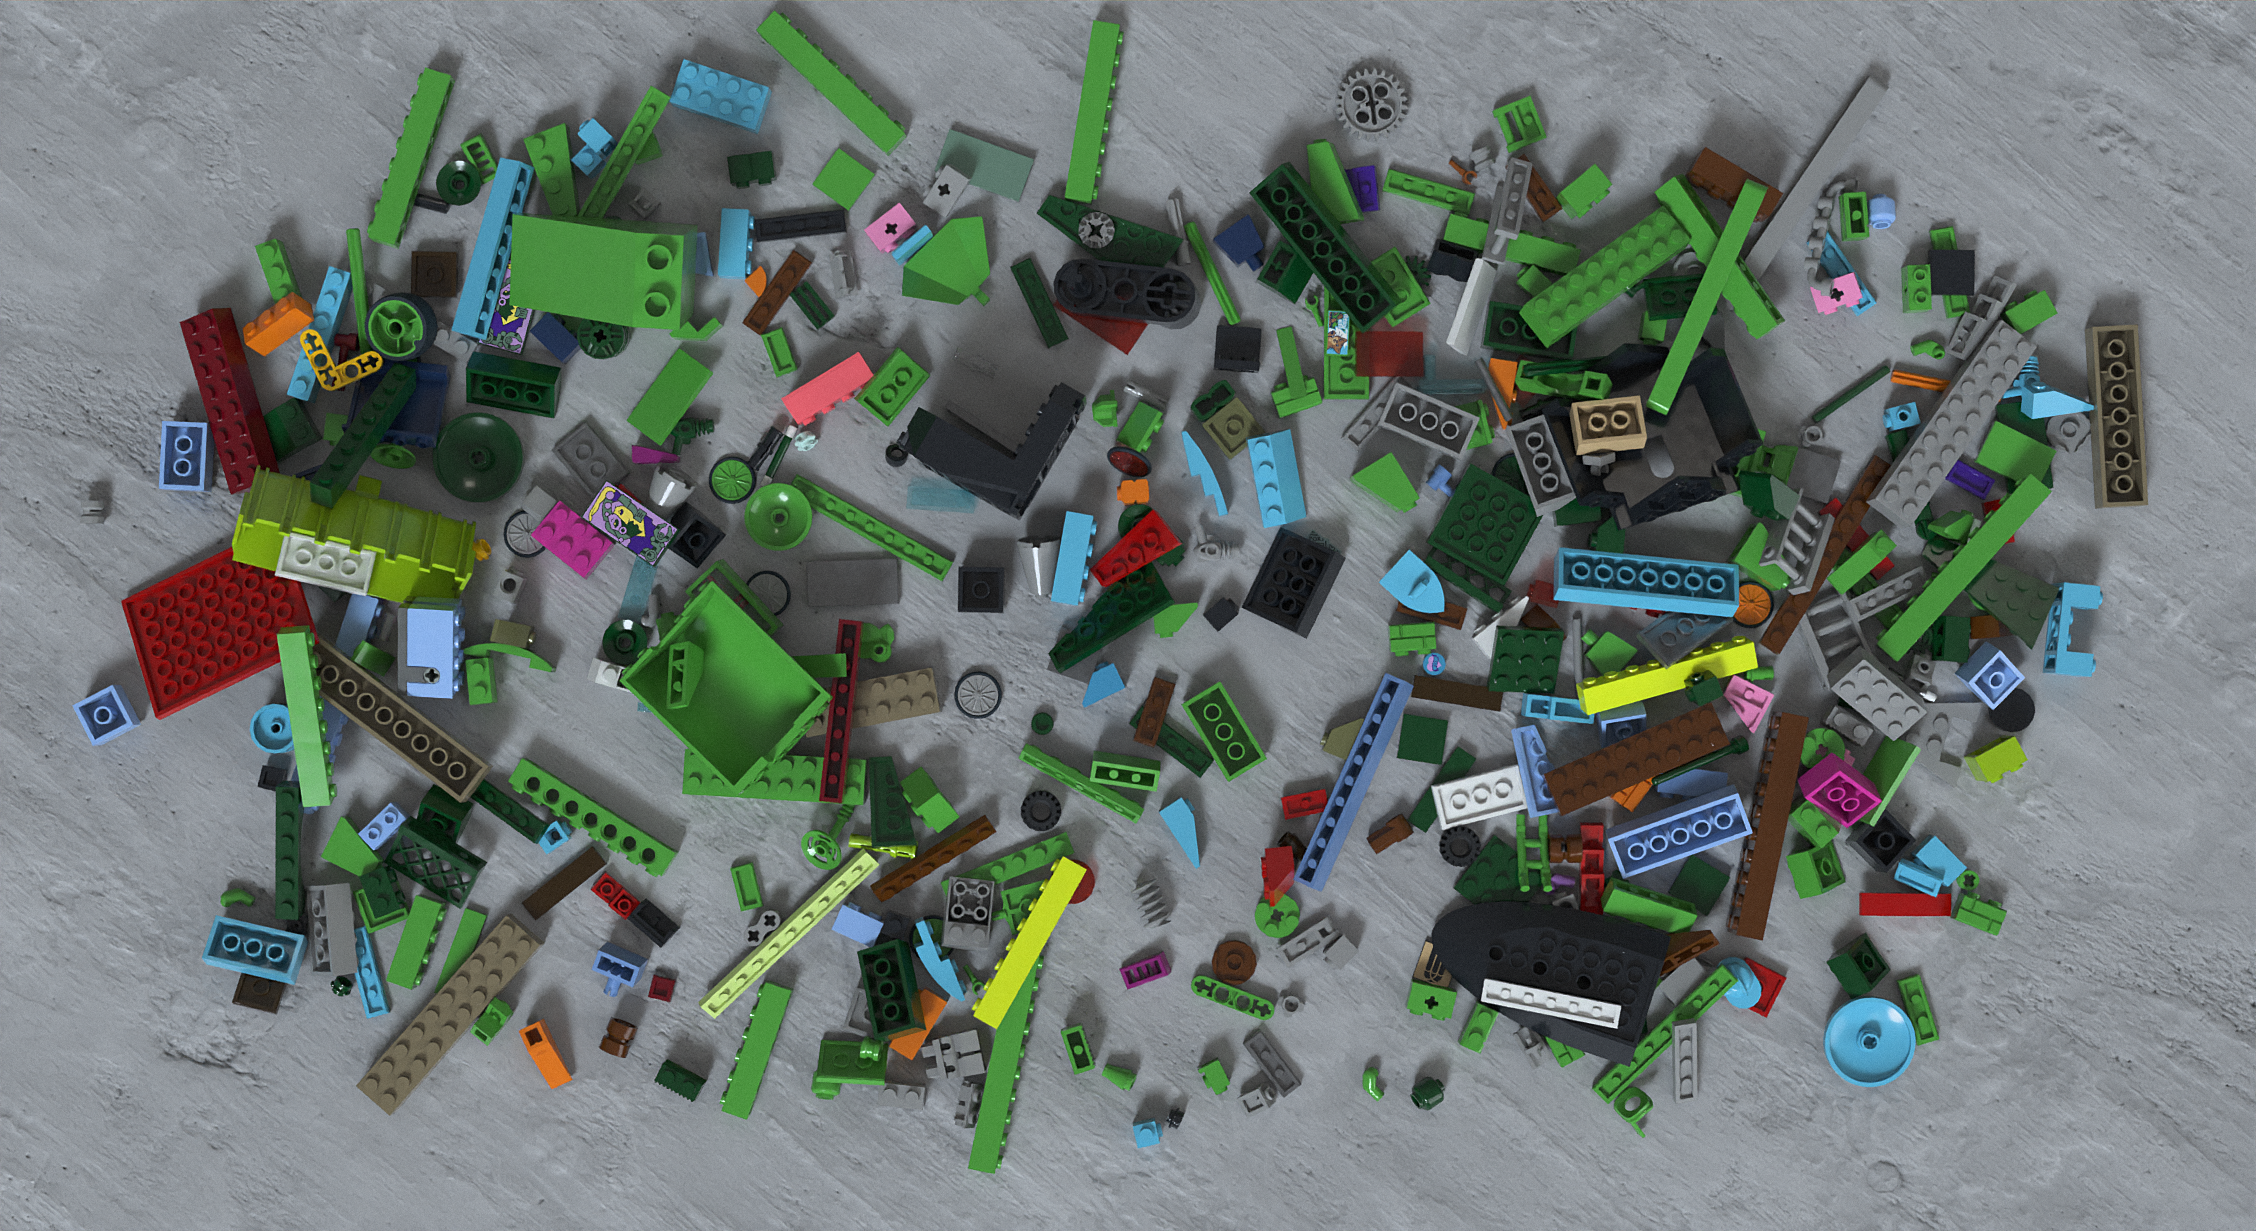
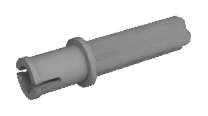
M1172 198L1166 201L1172 235L1184 239L1175 252L1177 266L1191 264L1187 245L1189 240H1186L1179 199Z

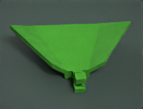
M983 217L951 219L903 267L902 296L960 305L973 295L985 306L990 301V298L979 287L990 275Z

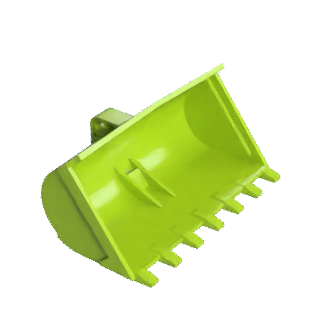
M257 465L250 493L245 492L232 540L233 561L276 571L284 536L289 537L291 532L314 537V543L325 546L327 540L350 545L349 552L360 555L362 548L376 551L367 595L404 603V599L407 596L459 599L473 572L476 554L472 550L476 529L475 521H472V524L467 523V519L459 521L442 516L441 512L435 514L433 510L428 512L408 506L406 503L400 504L398 501L394 502L380 498L379 493L382 480L359 475L355 491L346 489L333 509L311 502L310 481L305 480V477L296 478L294 474L288 476L270 472V468L267 467L266 470L260 469L261 466Z

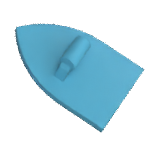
M1409 549L1379 583L1402 604L1413 610L1426 613L1444 612V594L1438 577Z

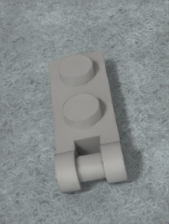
M1330 915L1276 948L1288 968L1341 935L1339 929H1335L1333 926V920ZM1325 928L1328 934L1322 938L1319 930Z

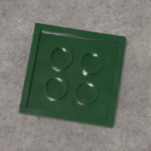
M1496 625L1487 682L1488 691L1554 694L1564 630L1562 628Z
M1493 835L1481 850L1480 855L1477 856V860L1472 862L1453 889L1473 904L1499 901L1529 902L1542 885L1541 870L1528 869L1530 889L1527 892L1521 891L1518 879L1517 852L1496 835Z

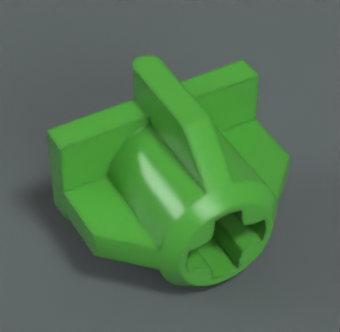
M1110 390V394L1100 395L1092 403L1093 420L1103 427H1118L1116 414L1118 412V401L1115 400L1114 390Z

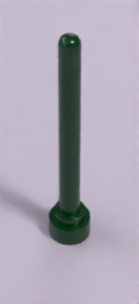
M1743 735L1732 738L1729 745L1654 776L1651 782L1653 785H1659L1731 753L1741 755L1749 751V744Z

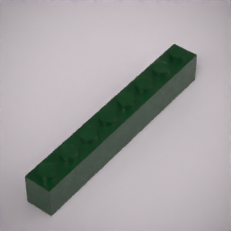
M396 362L392 365L310 481L311 502L333 509L415 391L416 369Z

